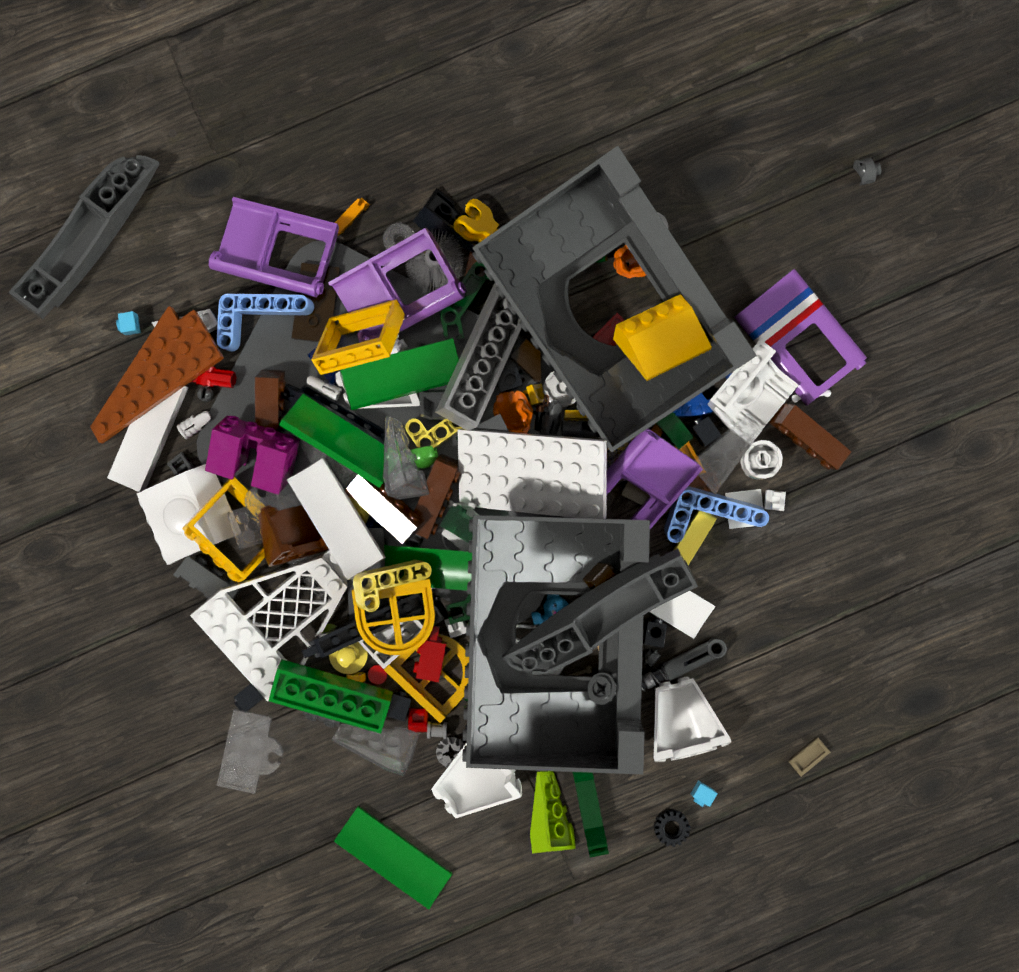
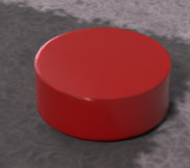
M380 665L372 666L368 672V678L373 684H382L388 676V673Z

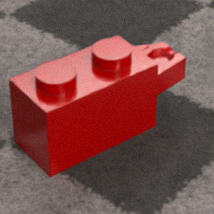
M434 625L427 640L417 649L420 659L415 661L413 672L417 673L416 678L439 683L447 642L442 641L443 637H438L440 626Z

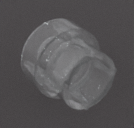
M402 222L393 224L387 228L383 235L384 246L387 250L396 245L395 239L402 236L406 239L415 233L408 225Z

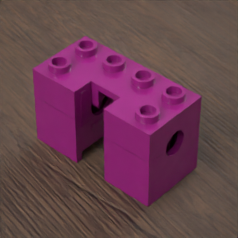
M227 415L212 429L205 471L233 480L235 473L242 465H247L251 447L256 449L257 452L251 486L279 495L287 486V479L293 475L300 439L289 433L283 434L273 428H265L257 425L255 422H246L236 416Z

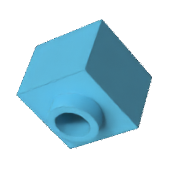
M131 311L118 314V320H116L118 331L124 335L141 333L137 313Z
M698 780L690 794L694 797L693 801L702 807L705 804L710 807L718 793Z

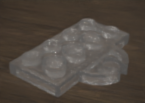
M252 486L246 493L245 507L227 513L239 550L263 543L258 514L263 507L271 505L279 511L302 505L296 494L292 493L284 496L282 492L277 495L266 491V496L260 497L257 493L258 488Z
M239 709L233 710L217 786L255 794L259 776L273 773L281 765L282 762L280 761L270 762L268 759L270 752L283 756L281 744L275 738L268 736L272 721L271 716L248 711L245 713Z

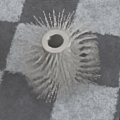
M441 238L439 247L454 274H456V277L459 276L458 274L462 275L459 271L463 267L461 266L463 265L462 261H454L460 259L458 256H461V254H456L453 249H447L453 244L449 246L446 244V240ZM427 249V251L425 250L416 255L414 259H409L410 264L406 261L407 269L405 270L412 268L408 274L414 275L412 276L414 278L420 277L414 283L420 280V283L426 286L423 287L426 288V293L429 283L431 290L432 279L433 291L434 281L435 289L437 287L440 288L438 285L443 286L446 284L447 277L431 250Z

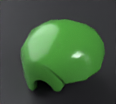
M432 446L407 451L410 463L416 468H428L438 458L437 449H433Z

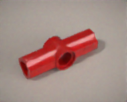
M211 367L191 382L210 387L215 385L234 388L237 377L234 371Z

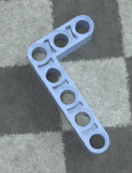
M224 294L219 300L217 345L230 352L238 350L241 341L242 314L310 315L314 311V303L303 295ZM233 300V305L229 308V303ZM251 300V305L247 308V302ZM269 301V306L264 308L265 303ZM287 301V306L283 309L282 305ZM303 301H305L306 305L303 309H301L300 305ZM230 319H232V323H231V325L228 327V325H227V324H228V321H229ZM230 338V339H231V342H230V344L227 346V345H226V342H227V340Z
M688 486L671 505L664 532L669 541L673 543L680 542L684 538L693 509L757 527L765 526L769 521V515L761 506ZM686 492H689L690 497L686 500H682V495ZM707 497L708 502L701 505V499ZM721 503H726V507L724 509H718V506ZM739 508H744V512L742 514H736ZM678 511H684L682 517H676ZM757 513H762L760 519H754ZM672 529H678L676 535H670Z

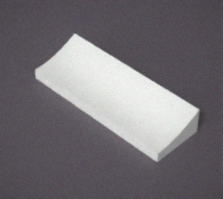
M184 386L129 425L107 477L108 479L138 492L147 488L188 387Z
M325 458L320 459L310 467L287 479L348 580L354 579L356 574L367 571L386 558Z
M689 591L650 612L694 639L716 606Z

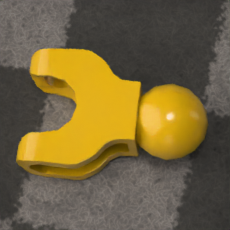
M478 199L469 200L465 207V212L468 216L462 215L454 222V230L468 241L478 242L483 241L497 231L499 226L494 220L490 208Z

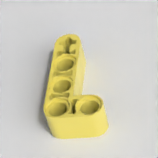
M411 419L406 423V431L417 448L421 447L423 439H429L431 441L430 446L433 449L437 448L456 435L458 429L462 428L453 426L452 422L448 419H444L428 431L418 419ZM413 423L420 425V430L417 433L410 432V426ZM439 428L447 430L444 438L437 437L436 432Z
M698 510L689 523L684 538L673 549H679L688 565L717 517L710 513Z
M412 560L356 574L353 579L357 606L368 612L376 611L380 605L378 590L425 580L431 575V566L424 561ZM404 569V576L400 578L399 573ZM386 574L385 581L381 583V576ZM367 578V585L362 587L363 579ZM370 597V604L365 606L366 599Z

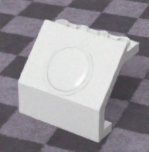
M761 339L753 347V351L757 356L736 369L707 404L733 434L735 433L749 445L799 386L778 369L770 359L776 351Z
M206 464L185 471L137 493L139 504L145 512L146 520L151 526L154 539L159 545L162 557L167 565L176 563L189 555L201 551L199 545L194 540L188 539L184 534L185 531L181 528L221 488L217 475L205 471ZM225 494L194 525L213 545L241 534Z

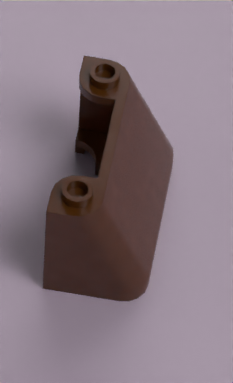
M268 505L260 510L258 518L265 559L269 567L329 550L302 505L279 511L276 507Z

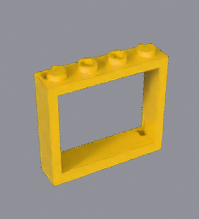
M397 299L329 318L311 359L320 375L390 357L405 317V313ZM384 324L378 338L336 349L342 335Z
M234 477L233 480H227L181 529L185 531L184 534L188 539L194 540L199 545V549L203 553L209 554L213 558L215 565L227 572L231 580L239 583L245 580L265 558L264 548L240 571L194 527L195 523L227 490L259 521L258 514L265 506Z

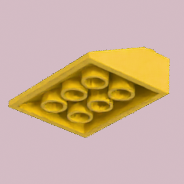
M681 294L616 324L613 340L646 381L712 348L693 308Z

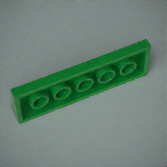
M452 338L394 353L388 358L340 370V377L350 408L355 410L448 385L459 359L454 339Z
M304 394L301 395L279 424L379 488L394 471L402 455L391 450Z
M384 545L385 567L412 560L424 561L432 568L431 575L429 576L431 588L467 591V584L471 581L472 575L468 573V561L472 560V553H469V551ZM404 569L399 573L400 578L404 576Z
M281 659L268 701L381 734L393 691Z
M360 806L356 808L334 840L336 844L428 910L452 876V872Z

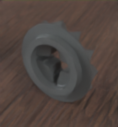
M607 673L595 674L588 684L590 699L600 705H606V703L611 702L613 696L616 695L617 685L614 682L615 678ZM601 685L606 686L605 693L600 692L602 690Z

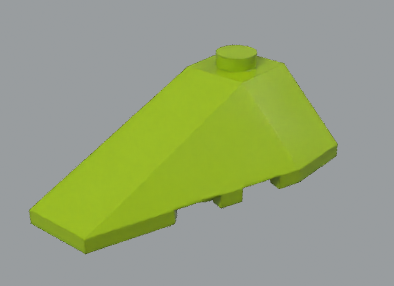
M553 771L537 772L530 830L532 854L576 849L574 829L572 823H568L565 814L567 809L566 806H562L560 800L561 792Z

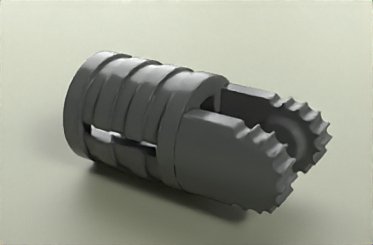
M552 400L548 411L545 413L540 433L557 436L563 405L559 401Z
M562 420L561 436L596 438L597 432L593 433L592 430H582L590 428L588 421Z

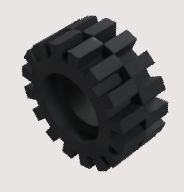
M666 809L665 812H660V816L656 817V822H654V831L660 842L668 847L669 845L676 847L677 844L680 846L682 845L681 842H686V837L690 835V826L684 814L675 809ZM669 821H676L679 824V831L674 835H669L665 832V825Z

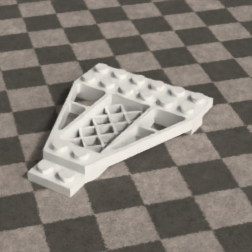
M327 550L323 555L308 561L220 588L204 604L191 613L190 616L268 701L278 665L281 659L286 660L277 649L293 636H298L309 647L310 643L301 633V630L328 609L329 612L315 637L322 634L347 588V578L330 550ZM295 571L269 594L258 584V582ZM301 576L312 577V586H300ZM298 578V585H290ZM314 579L321 587H314ZM252 584L264 598L244 613L227 592ZM286 588L297 589V599L285 598ZM283 590V598L275 597ZM299 590H311L310 600L299 599ZM313 590L325 591L324 601L312 600ZM271 601H282V611L270 610ZM296 602L295 612L284 611V603ZM268 603V610L260 609ZM298 603H310L309 613L298 612ZM312 604H322L311 613ZM256 613L267 614V623L255 622ZM270 614L281 615V623H269ZM283 615L295 616L294 625L283 624ZM297 616L306 617L299 624H297ZM258 627H266V636ZM268 628H280L279 637H268ZM282 628L291 629L282 637ZM303 657L300 665H305L308 657Z

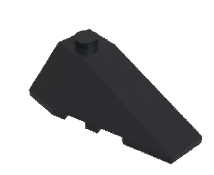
M436 188L413 222L421 229H429L430 232H433L434 236L436 230V237H438L439 233V238H446L450 243L457 244V246L460 245L464 249L475 252L473 247L480 242L468 241L454 230L455 220L465 214H460L454 208L456 204L452 199Z

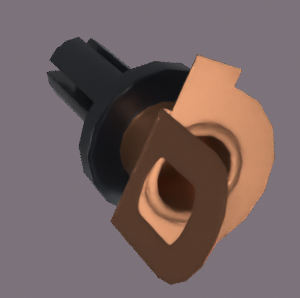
M548 395L544 396L543 405H535L537 406L536 410H533V413H536L534 429L537 431L541 429L542 416L546 413L544 412V407L548 406Z

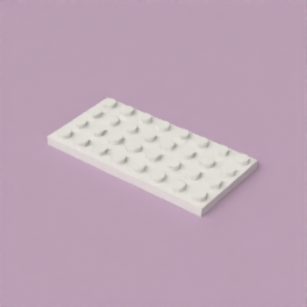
M458 429L459 472H461L459 476V503L469 504L470 502L478 508L572 518L606 519L607 440Z

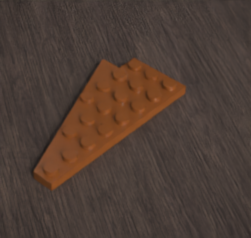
M169 306L165 310L90 426L99 443L109 440L224 359L197 311L192 310L179 319L173 307Z

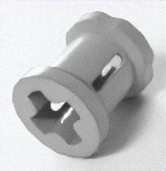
M428 721L427 738L443 737V739L447 740L448 723L439 724Z

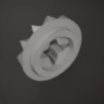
M447 737V740H441L437 746V759L445 767H448L453 761L450 755L444 754L449 751V745H451L454 751H460L465 745L459 738Z

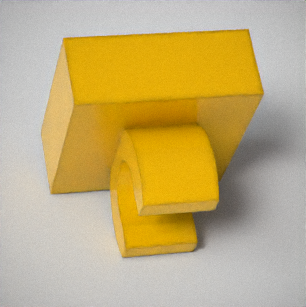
M542 384L527 386V390H524L523 393L529 395L531 405L542 404L545 396Z

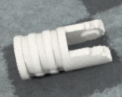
M314 376L307 377V385L309 384V386L337 401L342 392L341 388Z
M204 411L196 416L192 415L181 422V424H178L177 429L180 434L187 440L198 433V431H201V427L211 419L210 414H208L209 411Z

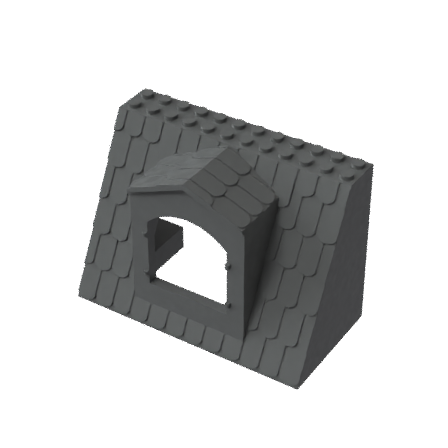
M619 146L613 148L473 247L475 252L472 253L479 264L483 263L486 267L484 272L489 280H495L498 287H496L499 295L502 298L506 297L509 301L507 306L512 314H518L521 321L519 324L525 332L529 330L533 336L530 340L536 349L541 348L544 353L542 358L548 366L552 364L555 369L553 374L560 383L562 381L567 386L565 391L571 400L575 398L577 401L576 407L580 414L588 417V425L593 433L598 432L600 435L599 439L607 440V449L609 448L611 452L757 356L736 323L726 318L640 188L641 180ZM622 243L626 244L664 302L680 294L693 308L712 346L711 350L646 381L617 344L615 346L608 345L588 335L577 323L569 304V280Z
M473 515V519L469 520V532H473V540H469L468 546L469 553H472V560L468 561V573L472 575L471 581L467 584V594H471V601L467 603V615H470V622L466 624V636H470V643L466 644L465 656L469 657V663L465 665V678L469 679L464 689V699H468V704L464 707V720H467V725L463 729V741H467V746L464 747L462 761L466 762V768L643 775L644 729L641 723L643 616L631 622L599 645L598 673L609 674L615 678L614 682L617 685L616 695L606 705L594 703L588 695V684L593 676L532 675L531 672L515 670L504 661L502 655L516 644L518 617L525 603L533 594L584 595L591 589L583 581V578L597 563L610 564L615 569V574L618 575L641 562H649L650 520ZM601 685L602 690L600 692L605 693L606 686Z

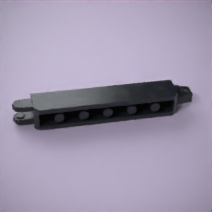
M290 384L285 386L281 396L291 403L290 409L301 395L304 394L391 450L402 455L396 467L404 469L408 466L407 464L410 461L407 451L401 448L403 443L400 438L336 400L324 395L317 389L309 386V384L304 385L301 389Z
M422 593L405 595L397 599L399 618L414 616L425 611ZM440 596L433 597V603L441 600ZM390 603L379 607L374 612L366 613V622L392 619ZM356 619L314 637L313 640L309 641L310 646L301 650L304 658L315 655L316 658L320 656L323 658L362 640L363 638L356 625ZM393 623L368 628L372 634H375L393 626Z

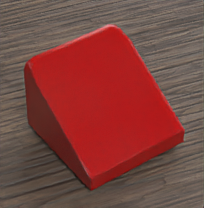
M409 708V732H427L428 711L426 709Z

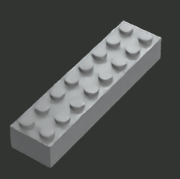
M496 282L490 291L435 413L468 431L478 427L522 328L519 324L521 319L518 314L513 315L508 308L509 301L507 298H502L497 292L496 287L498 285Z

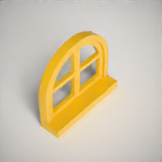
M430 577L425 580L378 590L379 599L389 598L392 619L368 623L366 622L365 610L357 606L354 588H352L358 631L363 640L374 650L388 655L407 654L419 648L429 637L435 620ZM422 593L425 614L399 618L396 597ZM425 619L423 627L417 636L403 643L400 622ZM393 623L396 645L380 641L371 633L368 627Z
M439 634L438 637H443L442 641L447 642L446 646L451 650L444 656L442 668L457 654L463 669L460 686L441 670V675L457 689L443 705L425 689V686L430 681L422 680L418 683L401 667L414 651L399 655L384 669L439 723L462 700L464 689L469 679L465 678V665L469 663V657L465 656V648L455 639L443 634Z

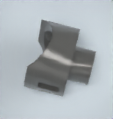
M871 157L854 161L853 168L861 178L859 186L874 183L876 176L881 175L880 163H874Z

